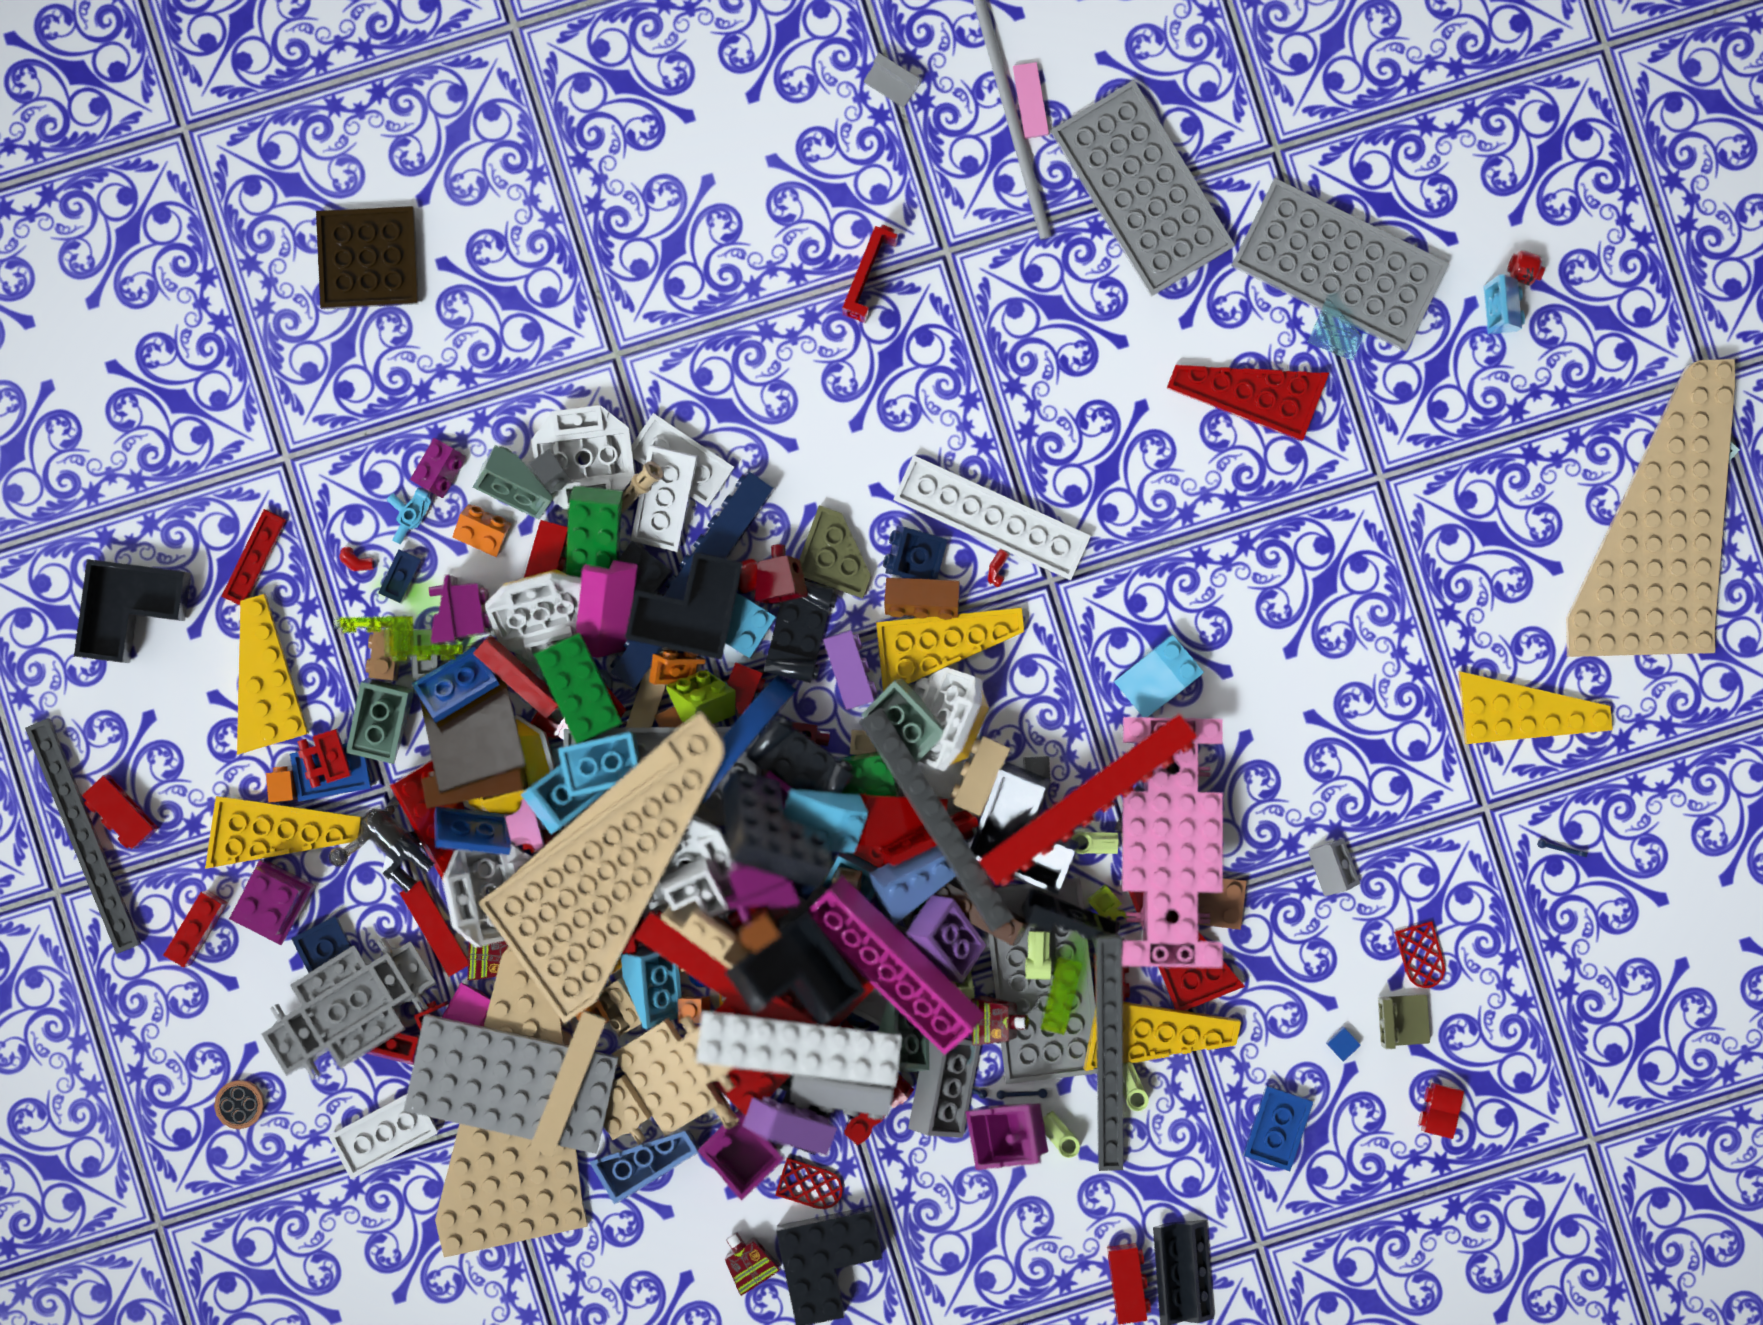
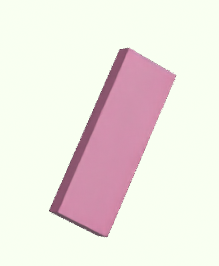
M1037 62L1013 66L1024 139L1049 135Z

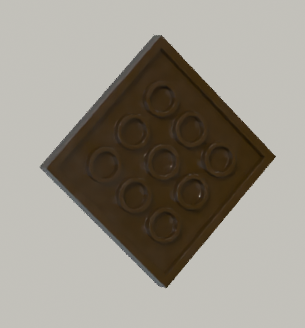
M413 206L316 211L321 309L419 305L415 208Z

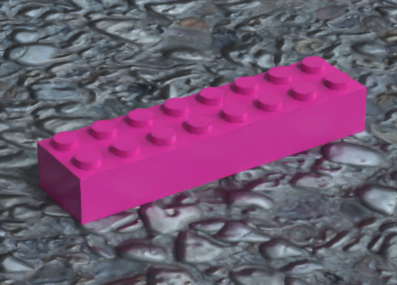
M843 876L828 888L807 910L834 948L944 1055L969 1035L985 1015Z

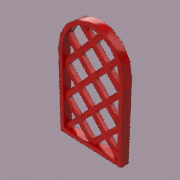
M1429 921L1395 931L1394 934L1408 979L1415 986L1421 988H1432L1438 985L1443 979L1445 964L1433 922ZM1427 925L1424 933L1416 929ZM1430 927L1434 938L1427 935V932L1430 929ZM1411 930L1408 937L1400 934L1402 932ZM1414 931L1422 935L1418 943L1410 939ZM1399 936L1405 939V942L1402 947L1399 940ZM1425 937L1432 940L1429 949L1421 945ZM1408 942L1416 945L1412 954L1404 950ZM1435 944H1436V948H1437L1438 954H1436L1435 952L1431 951L1432 948H1433V946H1434ZM1419 947L1427 951L1423 960L1415 956ZM1404 953L1410 956L1407 964ZM1429 954L1437 957L1434 965L1426 962ZM1413 958L1421 962L1417 970L1409 966ZM1439 961H1441L1442 970L1436 967ZM1424 964L1431 967L1428 976L1420 972ZM1408 969L1415 972L1413 978H1411ZM1434 970L1441 973L1437 981L1430 978ZM1418 975L1426 978L1423 985L1415 982ZM1428 981L1433 982V983L1430 984V985H1426V984L1428 983Z
M787 1157L775 1196L812 1208L828 1209L840 1200L842 1184L837 1175L827 1169ZM791 1162L800 1164L802 1166L794 1169ZM787 1164H789L792 1171L785 1174ZM807 1167L816 1169L818 1171L811 1174ZM805 1168L808 1176L800 1180L796 1172ZM824 1172L832 1175L833 1177L827 1179ZM821 1173L824 1182L816 1185L813 1177ZM794 1174L798 1182L789 1186L786 1177ZM810 1179L814 1187L806 1191L802 1183ZM836 1179L840 1187L832 1190L829 1182ZM783 1180L787 1187L779 1191ZM826 1184L830 1192L822 1196L818 1188ZM800 1185L803 1193L795 1196L791 1188ZM789 1190L792 1197L782 1195V1193ZM816 1190L819 1198L811 1202L808 1193ZM840 1190L839 1196L836 1197L835 1193ZM805 1195L808 1202L798 1200V1198ZM832 1195L835 1201L827 1205L824 1198ZM821 1200L824 1206L814 1204Z

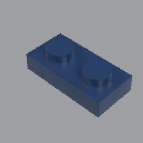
M398 549L379 590V594L402 604L422 559Z

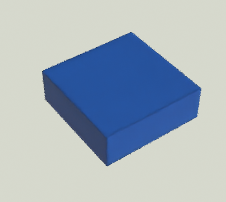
M1342 1027L1326 1042L1327 1046L1343 1062L1361 1046L1345 1027Z

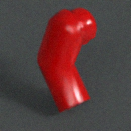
M343 547L341 549L340 561L351 571L374 570L373 558L359 559L354 555L351 547Z
M999 549L989 564L987 580L990 585L993 584L995 587H1000L1005 579L1003 575L999 574V571L1009 557L1008 553L1004 550Z

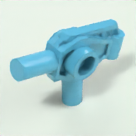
M418 487L413 498L407 504H404L394 493L387 498V501L399 511L396 520L400 526L392 541L401 545L408 530L420 526L432 503L429 492Z

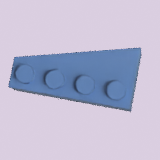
M937 846L895 866L888 863L869 873L880 912L893 925L956 877Z
M686 1130L590 1161L589 1163L612 1202L617 1204L698 1154L697 1150L700 1146L691 1131Z

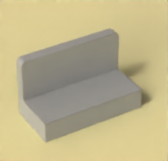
M878 53L873 61V67L864 79V83L904 108L919 86L920 79Z
M1344 838L1308 851L1324 896L1348 891L1360 884Z

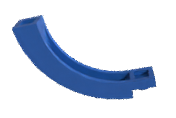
M779 675L756 697L722 738L725 747L724 758L701 803L704 804L731 768L768 725L773 716L785 707L797 691Z

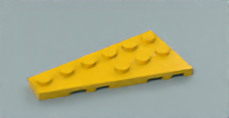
M266 594L240 601L237 755L309 734Z
M1022 608L958 614V618L949 620L940 619L939 617H927L923 619L914 618L876 622L883 692L894 680L903 679L907 684H910L1023 633Z
M1458 671L1465 744L1613 730L1611 708L1608 705Z
M216 796L205 869L356 842L360 838L363 817Z
M1122 1002V1063H1136L1165 1058L1173 1054H1189L1191 1051L1202 1049L1212 1050L1235 1046L1241 1021L1235 1018ZM1096 1008L1083 1067L1085 1071L1097 1068Z

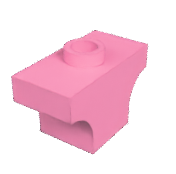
M522 799L519 811L505 816L510 839L515 846L531 844L539 852L546 846L542 830L546 829V827L527 802Z

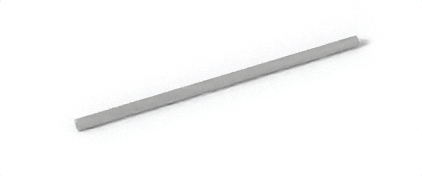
M973 0L1040 240L1052 237L986 0Z

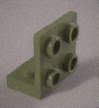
M1427 995L1377 997L1381 1047L1396 1049V1046L1430 1043Z

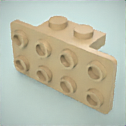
M696 900L674 911L669 906L661 916L669 926L675 928L691 942L705 950L710 956L728 967V969L753 951L751 948L747 950L739 939V931L717 915L712 918L707 916L700 910Z

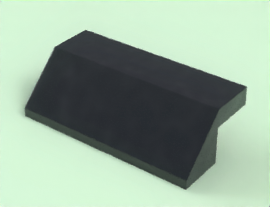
M1207 1221L1171 1222L1153 1227L1160 1325H1174L1183 1321L1201 1323L1214 1319Z

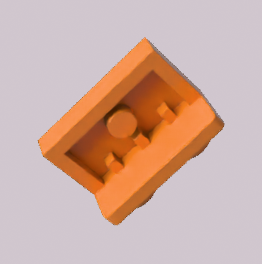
M468 504L459 515L452 538L497 557L501 551L505 536L511 529L512 523L506 521L501 516L492 515L484 511L479 506Z
M673 650L653 653L649 682L654 685L671 684L678 679L696 674L697 664H705L706 659L697 654L688 652L678 653Z

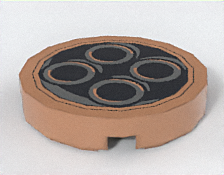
M231 1081L223 1086L215 1097L214 1108L216 1116L222 1124L229 1128L239 1130L248 1128L256 1123L264 1112L263 1093L257 1085L250 1081Z

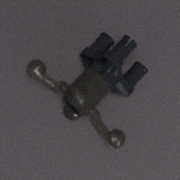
M395 794L385 809H371L361 820L362 833L353 842L344 848H334L329 854V860L332 865L336 867L344 866L348 862L349 856L370 840L386 854L382 874L388 880L391 878L405 893L417 881L401 868V863L409 859L426 874L434 866L435 862L426 855L427 852L416 832H408L392 817L400 804Z

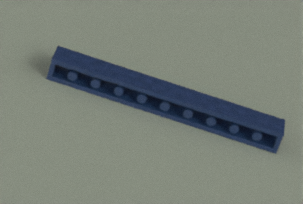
M751 472L747 476L742 474L735 484L738 489L734 495L731 496L729 494L723 501L721 506L724 509L720 515L715 514L709 521L707 526L710 529L705 536L701 534L693 546L696 548L694 552L727 559L774 492V488ZM694 552L691 556L687 554L679 565L682 570L677 576L673 574L666 584L668 590L664 594L665 597L684 601ZM627 640L624 644V647L627 649L622 656L617 655L610 664L612 668L610 673L636 690L641 684L644 675L651 669L653 653H662L665 649L664 647Z

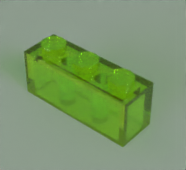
M1057 955L1039 1024L1040 1029L1065 1035L1083 965L1080 960Z

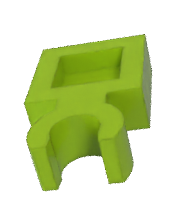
M1106 884L1087 899L1101 916H1110V919L1114 921L1119 916H1123L1125 919L1129 918L1126 917L1124 910L1117 909L1122 903Z

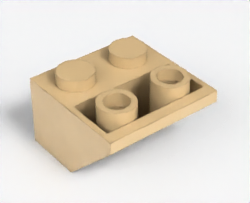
M623 976L602 990L598 1000L610 1019L609 1022L612 1029L615 1030L619 1037L642 1024Z

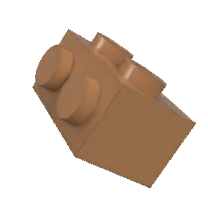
M374 629L373 634L369 635L368 648L371 649V658H367L366 673H369L368 678L398 681L403 632Z

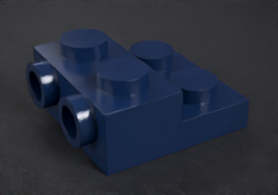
M897 526L896 530H893L889 537V543L892 544L891 552L886 554L883 560V567L886 568L885 573L900 578L938 580L948 539L911 528Z

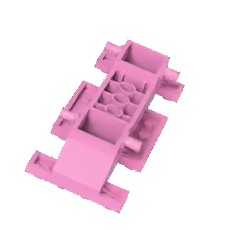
M1124 717L1123 743H1140L1172 718ZM1184 718L1198 738L1193 741L1196 746L1184 754L1182 751H1179L1173 756L1176 759L1174 763L1178 766V773L1171 775L1166 771V768L1160 765L1154 770L1156 775L1144 783V792L1133 791L1123 798L1122 891H1144L1141 913L1126 912V917H1135L1126 918V923L1140 922L1143 929V941H1122V966L1222 967V942H1197V923L1210 924V919H1200L1210 918V913H1197L1198 892L1222 893L1223 793H1198V777H1210V772H1201L1210 771V767H1198V744H1223V719ZM1168 910H1174L1177 913L1178 920L1176 923L1170 924L1166 921L1165 914Z

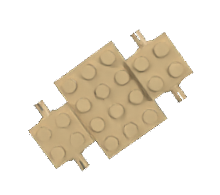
M689 1015L680 1020L688 1032L684 1038H681L668 1018L612 1053L613 1056L619 1057L617 1063L624 1072V1075L613 1080L603 1125L612 1140L623 1134L631 1133L638 1145L644 1142L646 1138L639 1129V1126L651 1116H653L664 1135L667 1136L723 1101L710 1081L719 1079L726 1092L735 1087L727 1075L734 1067L696 1063L700 1026L696 1027Z

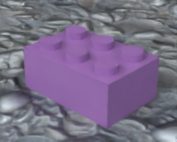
M848 631L823 639L846 710L874 702L873 696H876L877 692L874 682H868L865 674L870 672L866 658H860L858 650L862 649L858 634L853 635L852 631Z
M934 895L930 896L906 933L918 950L950 981L961 984L987 946L953 899Z
M763 1096L762 1100L752 1098L743 1123L744 1127L767 1140L825 1156L828 1155L837 1127L829 1123V1118L818 1115L816 1111L808 1108L797 1109L795 1105L783 1102V1105L777 1103L778 1101Z

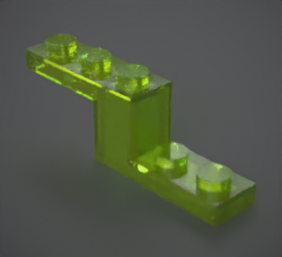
M413 616L338 617L334 619V629H342V633H357V629L366 628V633H379L381 628H384L385 657H392V662L407 661V657H416V661H431V656H441V661L456 660V656L463 654V644L414 645Z

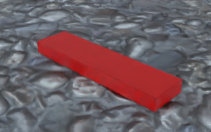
M263 509L221 597L240 605V601L250 598L287 519Z
M422 880L418 881L407 893L404 890L399 894L447 975L450 977L467 967L468 957Z

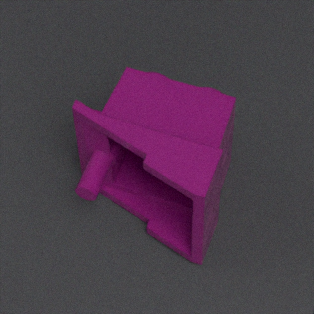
M444 575L443 585L428 588L430 597L441 595L439 613L434 614L431 633L432 644L463 642V639L491 634L490 628L493 627L485 608V603L490 599L488 589H485L483 585L478 583L458 585L457 577Z
M265 859L259 860L229 919L281 946L316 885Z
M733 862L730 863L731 867L727 868L735 894L725 897L728 908L737 907L743 922L752 918L747 906L768 904L770 908L799 904L789 879Z
M1040 1103L980 1106L966 1111L976 1170L1042 1163L1041 1155L1049 1152Z
M738 1109L735 1112L739 1119V1122H736L737 1125L730 1129H726L722 1125L697 1151L719 1174L737 1197L743 1201L785 1159V1155L772 1141L744 1127L743 1123L746 1116Z

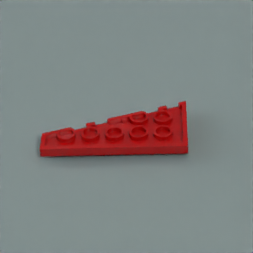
M1175 365L1166 389L1302 442L1329 373Z
M430 760L392 783L390 787L428 856L435 862L434 866L443 881V876L454 851L458 849L435 847L434 812L436 806L426 807L422 778H428V772L435 771L433 761ZM463 802L437 806L464 810Z
M1128 891L1135 911L1141 913L1144 891ZM1168 910L1165 914V919L1168 923L1174 924L1178 920V915L1174 910ZM1197 930V942H1207ZM1223 960L1221 968L1158 967L1175 1010L1185 1011L1245 987Z

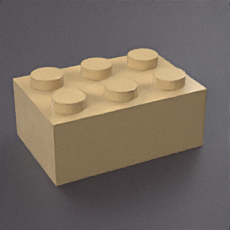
M984 736L980 740L976 739L971 753H973L970 763L965 761L961 769L962 781L960 785L955 783L951 791L952 804L980 816L991 793L999 769L1003 766L1010 748Z

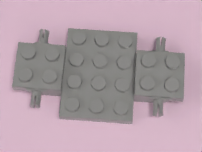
M382 938V942L379 940L377 944L384 955L368 965L364 962L357 948L352 946L290 984L302 1006L288 1015L284 1014L280 1004L274 1005L275 1008L272 1006L270 1010L277 1021L271 1028L261 1033L286 1076L305 1068L311 1080L316 1079V1076L319 1077L321 1073L314 1062L328 1051H330L339 1068L342 1069L405 1030L394 1011L395 1009L411 1001L419 1013L423 1012L421 1006L424 1010L428 1008L421 995L425 990L437 983L411 941L400 948L392 949L386 938Z

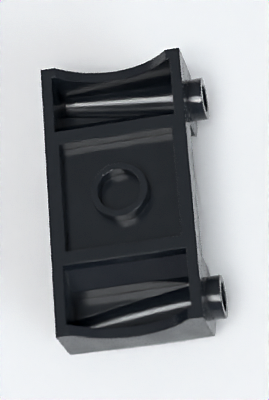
M805 581L808 597L780 603L763 672L811 683L812 679L817 680L820 665H817L816 662L830 607L835 608L838 594L834 593V588Z
M775 714L748 750L745 757L763 770L771 771L794 790L841 794L855 775L854 767L844 759L839 760L793 727V723L783 715L779 717Z
M1030 888L1022 905L1024 919L1028 925L1051 932L1055 923L1058 928L1064 931H1069L1070 929L1078 932L1081 937L1092 940L1095 949V935H1116L1119 931L1120 923L1032 888Z

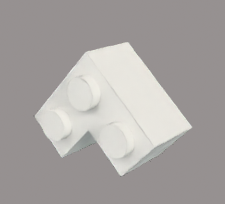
M705 857L660 879L662 892L673 911L695 900L700 910L710 918L729 910L725 900L726 895Z

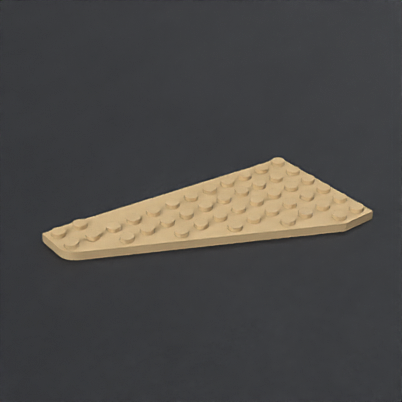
M1735 359L1699 360L1691 363L1683 371L1567 614V657L1715 653V621L1735 391Z
M703 711L676 730L500 887L478 902L563 1023H566L598 1000L724 758V742Z
M508 947L500 960L484 1027L563 1044L560 1017L514 952ZM459 1124L435 1218L443 1257L588 1227L581 1193L576 1149L557 1145L553 1157H549L529 1149L532 1139Z

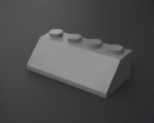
M964 1038L944 1055L929 1040L930 1070L919 1071L908 1129L927 1136L963 1138L967 1119L966 1111L969 1109L981 1045L974 1046L972 1045V1039Z
M794 1074L790 1102H795V1106L800 1108H809L810 1105L820 1106L819 1110L834 1112L835 1108L844 1110V1114L858 1116L859 1112L869 1113V1118L883 1119V1116H889L893 1086Z

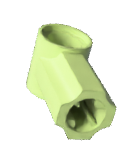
M1078 831L1070 838L1075 840L1078 836L1086 837L1087 846L1084 849H1078V854H1118V832Z
M1028 931V957H1026L1025 979H1051L1049 931Z
M1124 1063V1098L1130 1109L1142 1111L1148 1105V1095L1143 1088L1133 1063ZM1134 1093H1141L1144 1100L1142 1104L1135 1106L1130 1102L1131 1096Z
M1053 1110L1045 1115L1043 1121L1048 1139L1062 1156L1066 1158L1076 1156L1080 1150L1078 1138L1067 1128ZM1067 1139L1073 1140L1076 1144L1075 1149L1071 1152H1067L1062 1148V1143Z

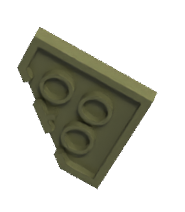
M819 505L799 559L804 578L863 599L871 574L843 514Z

